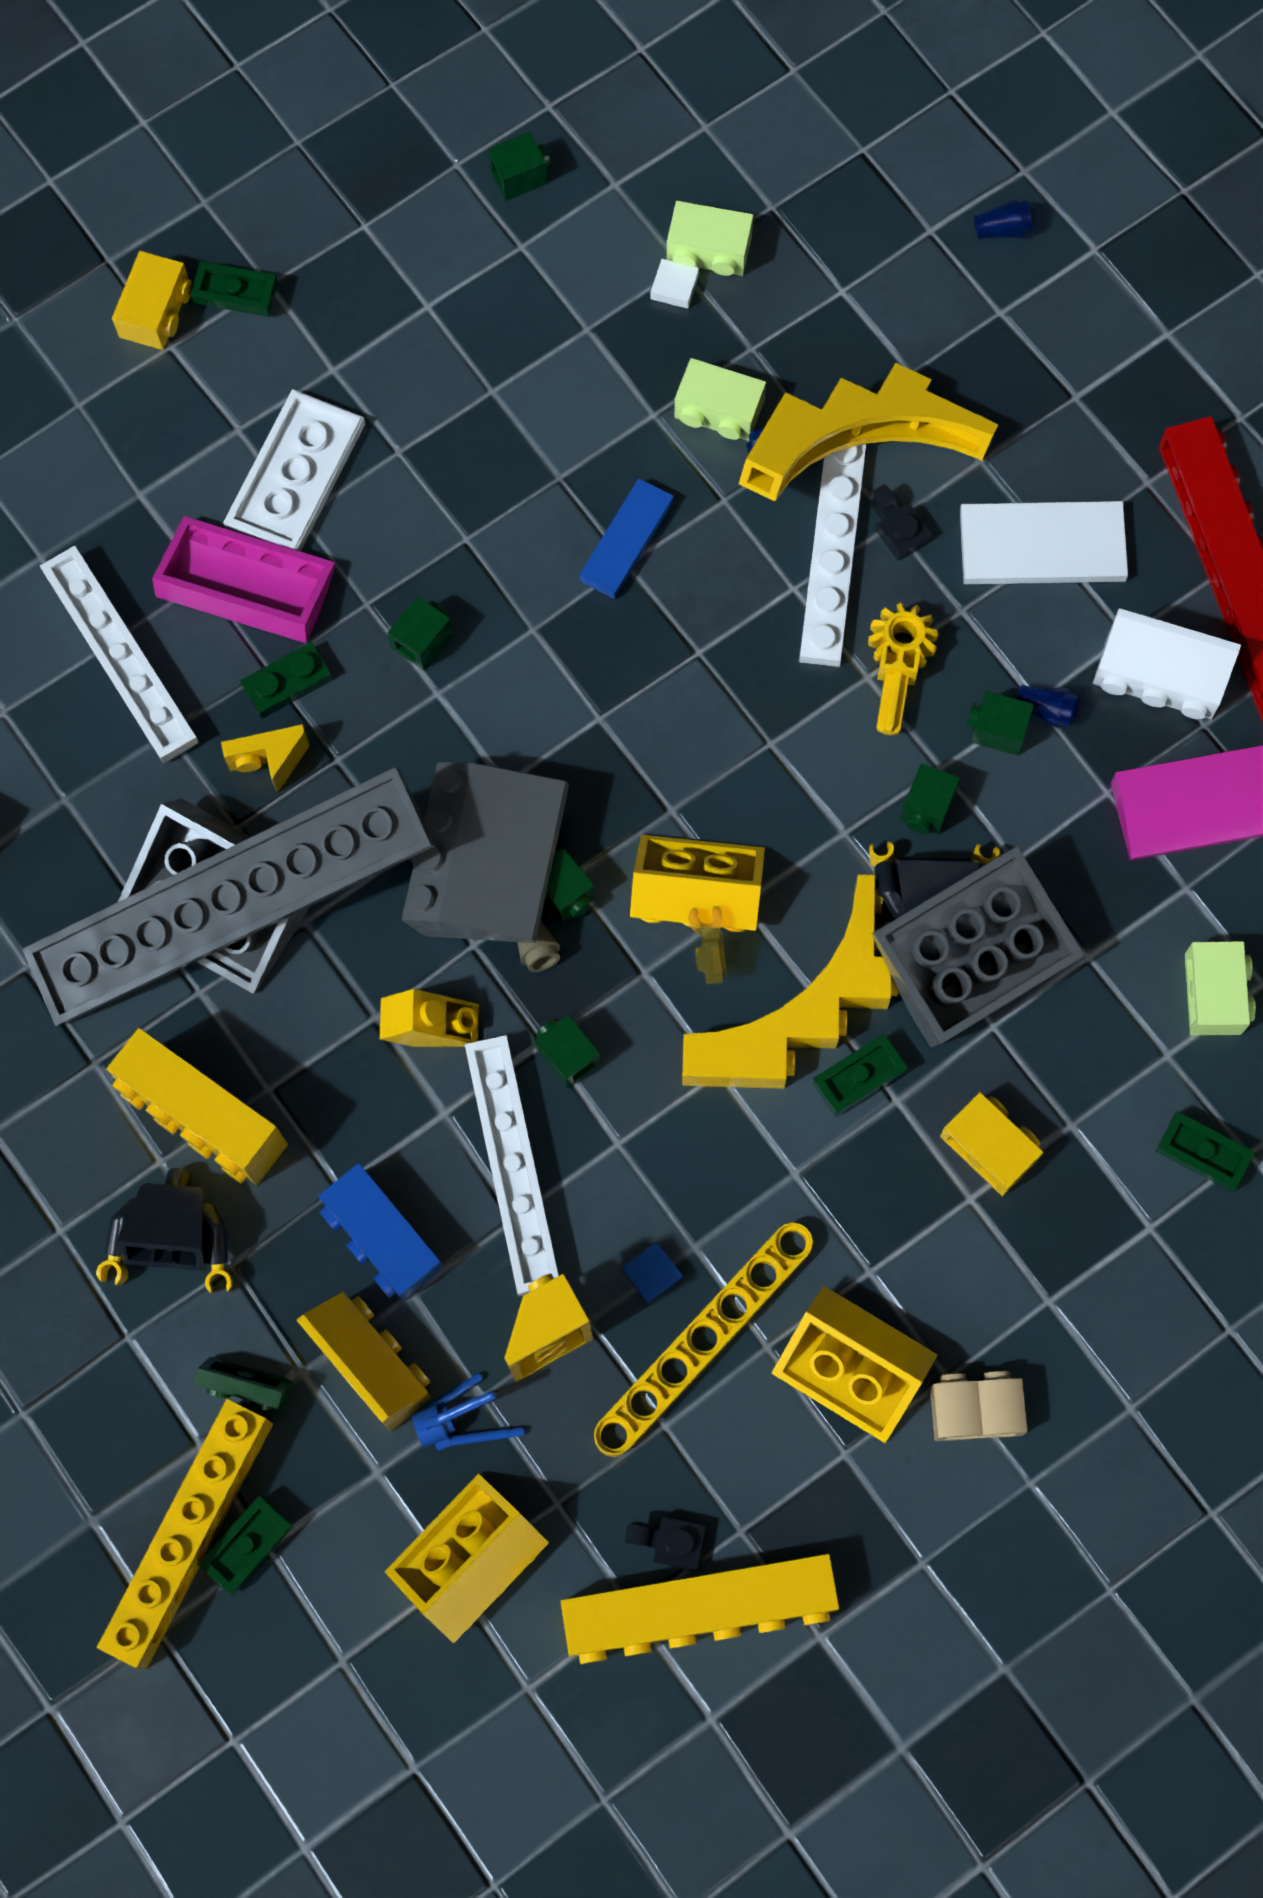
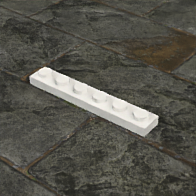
M866 444L840 450L824 457L799 662L840 667Z
M76 546L40 565L46 578L163 764L198 744L199 742Z
M505 1035L465 1044L517 1294L518 1296H523L531 1292L528 1286L538 1278L552 1273L554 1278L559 1275L508 1040Z

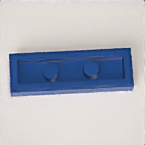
M638 478L579 574V581L615 599L673 504L674 496Z

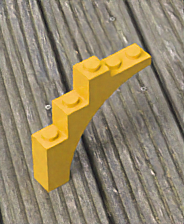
M895 363L878 394L840 378L823 409H819L785 392L745 460L739 485L776 501L791 480L820 459L834 452L857 445L887 441L930 444L953 449L982 461L988 451L998 424L928 392L932 379Z
M875 875L857 876L852 914L844 938L829 964L807 989L780 1009L749 1024L718 1032L684 1034L682 1086L784 1089L786 1076H794L795 1050H787V1047L836 1049L839 1036H846L847 1010H839V1008L888 1009L891 996H898V988L883 957H874V955H881L872 933L879 930L874 929V914L882 913V898L878 893V889H875Z

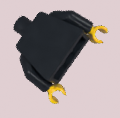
M887 842L888 853L884 856L874 853L873 844L869 846V861L874 867L878 893L892 917L897 919L998 858L1000 854L999 848L994 847L991 858L983 857L979 851L981 844H977L971 859L895 857L894 865L893 843Z
M181 1168L169 1169L165 1184L145 1183L140 1186L136 1197L130 1198L112 1215L104 1251L108 1254V1260L102 1262L96 1270V1275L101 1282L107 1281L108 1270L112 1266L117 1270L115 1285L120 1286L128 1278V1269L125 1264L206 1271L207 1264H211L212 1271L205 1279L206 1289L213 1293L212 1279L217 1274L225 1276L227 1292L232 1289L233 1278L229 1272L225 1271L224 1263L229 1261L226 1227L216 1207L205 1202L203 1190L199 1187H190L193 1176L189 1171Z

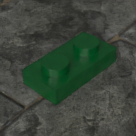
M200 261L190 296L193 304L269 317L278 280L276 274Z
M309 642L241 679L240 683L260 718L263 719L333 679L313 643Z
M883 1033L812 1079V1083L834 1116L837 1117L906 1073L908 1067Z
M1178 1111L1173 1115L1155 1152L1231 1192L1237 1189L1255 1151Z
M209 1357L197 1368L194 1385L206 1388V1392L215 1397L230 1398L235 1396L248 1400V1405L253 1408L272 1410L273 1408L279 1409L288 1399L293 1380Z
M258 1496L197 1565L229 1595L233 1596L294 1526L262 1497Z

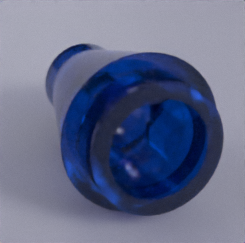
M1016 198L982 214L973 215L977 239L985 237L1023 238L1024 233L1033 232L1028 200L1018 202Z
M1022 684L1016 697L1017 700L1034 704L1031 715L1058 729L1061 725L1071 727L1079 704V695L1071 694V689L1032 687Z

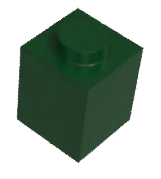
M530 132L487 149L490 172L505 201L548 184L547 167L551 166L549 155L543 144H536Z
M417 596L387 633L391 649L424 671L453 635L449 618L450 614L437 602L431 601L427 603Z
M985 691L981 705L973 703L966 726L974 728L970 743L1018 756L1034 704Z
M921 763L904 803L900 821L905 822L906 826L914 832L925 835L931 832L939 835L960 777Z
M564 848L554 854L545 902L560 921L563 922L570 916L573 919L582 916L592 907V900L595 898L594 885Z
M569 1015L560 1021L557 1018H553L538 1030L537 1035L539 1037L534 1040L536 1051L567 1089L601 1064L600 1053Z

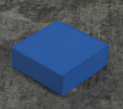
M657 1242L622 1267V1271L647 1304L683 1279L682 1274Z

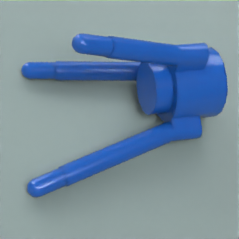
M477 1373L436 1400L423 1404L422 1411L411 1415L414 1428L422 1446L425 1448L435 1444L438 1451L455 1445L523 1436L526 1434V1429L524 1427L506 1428L449 1436V1433L456 1431L453 1418L496 1398V1393L490 1391L451 1409L445 1406L482 1381L484 1378L482 1373Z

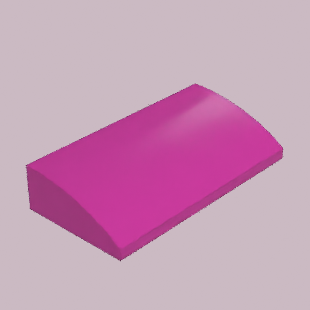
M184 516L152 580L155 597L307 644L328 592L335 569V562Z
M1263 745L1115 773L1110 783L1130 861L1263 836Z

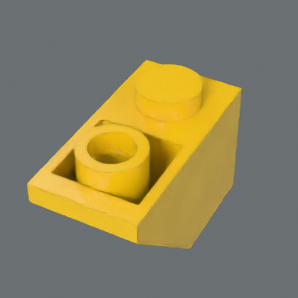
M417 989L381 998L380 1040L411 1047H465V1044L478 1041L479 1004Z

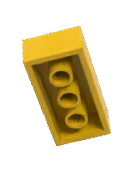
M140 1028L135 1031L106 1068L115 1079L111 1086L121 1093L120 1096L138 1110H141L146 1105L147 1109L145 1111L154 1117L153 1120L171 1134L174 1135L178 1129L181 1130L180 1136L188 1142V1146L206 1159H209L214 1154L216 1156L214 1161L222 1167L221 1169L240 1184L247 1178L257 1186L288 1146V1143L275 1125Z

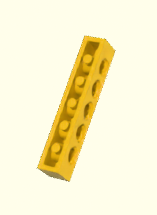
M228 1399L225 1400L96 1648L136 1669L148 1668L199 1569L197 1564L207 1554L273 1426L272 1422Z

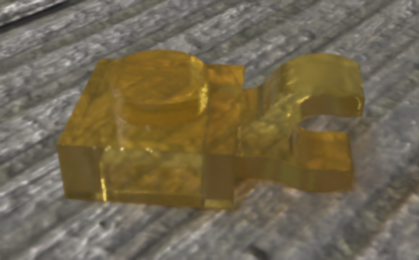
M719 906L713 907V921L708 924L702 923L699 920L697 908H692L689 913L690 927L693 931L700 934L703 939L701 942L702 946L696 947V965L698 972H705L706 984L723 983L727 975L723 932H721L720 928L722 911Z

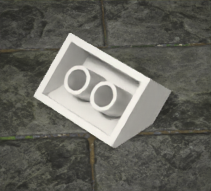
M1119 608L1106 639L1093 684L1101 686L1104 691L1113 695L1128 694L1141 698L1145 704L1153 707L1168 706L1181 710L1182 714L1189 718H1208L1212 720L1222 700L1241 645Z

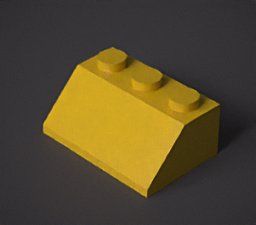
M641 834L633 872L630 917L640 918L648 923L669 921L683 923L688 927L694 928L707 925L724 927L732 932L756 931L765 847Z
M552 1273L538 1278L528 1286L531 1292L523 1295L505 1354V1360L516 1382L593 1340L590 1322L564 1274L554 1278Z
M823 1285L804 1314L771 1374L886 1443L921 1386L937 1354Z
M342 1292L304 1313L297 1319V1322L378 1419L392 1432L431 1398L425 1389L431 1382L415 1362L406 1367L396 1354L403 1348L387 1329L379 1334L368 1321L375 1315L361 1298L357 1296L351 1301Z
M478 1473L384 1572L418 1610L449 1640L455 1643L495 1599L505 1591L514 1579L535 1560L549 1542Z

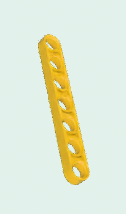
M792 1222L780 1227L598 1422L594 1431L595 1444L601 1453L609 1457H619L627 1453L801 1266L811 1253L813 1244L811 1233L805 1226ZM795 1232L804 1238L805 1249L803 1252L793 1256L788 1255L782 1250L780 1240L786 1233ZM758 1264H768L775 1270L776 1280L772 1285L759 1287L752 1281L751 1271ZM736 1295L743 1298L747 1310L742 1317L730 1319L723 1314L721 1303L728 1296ZM708 1327L715 1332L717 1343L714 1348L709 1351H700L694 1347L691 1337L698 1328ZM678 1359L685 1364L687 1375L680 1383H669L663 1378L661 1370L664 1363L668 1360ZM642 1391L650 1392L657 1400V1408L648 1416L636 1414L631 1406L634 1395ZM619 1424L625 1429L627 1439L623 1446L611 1449L603 1444L601 1433L606 1426Z

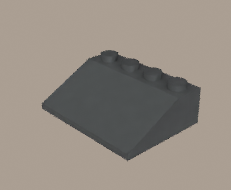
M437 762L424 818L425 825L435 846L415 857L401 920L426 937L536 943L569 784L562 780L475 763Z
M184 799L162 803L118 902L251 837ZM309 907L196 962L255 994L305 917Z
M1018 846L872 933L908 1012L930 1048L944 1043L1085 956Z

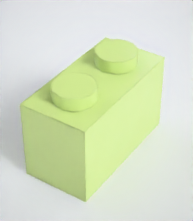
M676 201L667 238V260L677 264L713 270L715 273L723 276L732 274L743 276L752 238L753 214Z
M690 358L675 397L674 418L680 419L690 427L699 428L703 426L718 431L720 435L728 439L737 440L740 438L750 441L765 402L766 382Z
M1192 942L1185 953L1190 1035H1242L1250 1025V1022H1253L1255 1019V1000L1253 996H1248L1247 981H1250L1252 978V959L1250 955H1245L1244 942Z

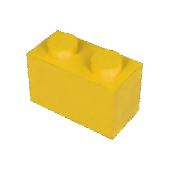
M142 251L138 252L112 316L119 338L164 350L168 338L173 337L177 331L178 313L181 305L188 302L192 291V281L188 278L184 263Z
M979 1092L944 1127L940 1137L1003 1197L1039 1160L1043 1151L1038 1147L1040 1141L1029 1129L1024 1126L1018 1128L1007 1118L1009 1115L1007 1109L996 1098L990 1096L987 1099Z

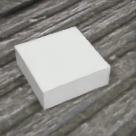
M661 259L650 292L651 299L688 309L699 277V268Z

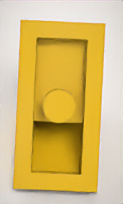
M302 724L221 742L230 771L252 772L261 768L262 764L268 763L271 780L276 791H279L309 748V741Z

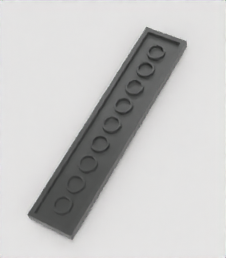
M394 767L23 948L22 951L55 1026H62L416 856L435 845L401 769Z

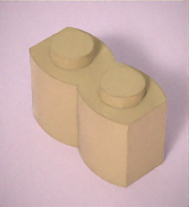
M1010 1371L984 1373V1381H967L966 1374H947L940 1376V1383L933 1384L930 1387L935 1441L1023 1436L1027 1433L1022 1379H1011Z

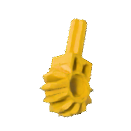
M900 602L896 606L895 613L885 607L881 610V620L874 619L871 623L870 630L874 634L869 636L868 645L869 647L877 648L873 656L875 662L880 661L877 680L884 681L876 728L878 732L884 735L891 736L900 733L908 685L914 686L918 667L922 669L926 664V657H932L936 652V646L933 642L938 639V630L929 628L933 622L931 615L919 617L920 607L918 605L914 606L911 612H906L905 606ZM897 633H906L911 636L913 641L903 644L896 641L893 636Z

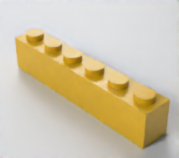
M829 1554L560 1600L568 1654L570 1657L579 1656L580 1664L607 1660L606 1651L624 1648L625 1657L652 1652L650 1643L666 1640L669 1641L670 1649L697 1644L695 1635L712 1632L714 1641L741 1637V1627L758 1625L759 1633L786 1629L785 1620L802 1617L804 1626L831 1621L829 1612L839 1610Z

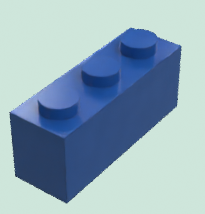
M359 1163L318 1195L325 1206L319 1211L321 1216L335 1232L341 1227L352 1239L346 1246L362 1265L369 1260L379 1273L373 1279L388 1298L396 1293L405 1302L444 1269L439 1259Z

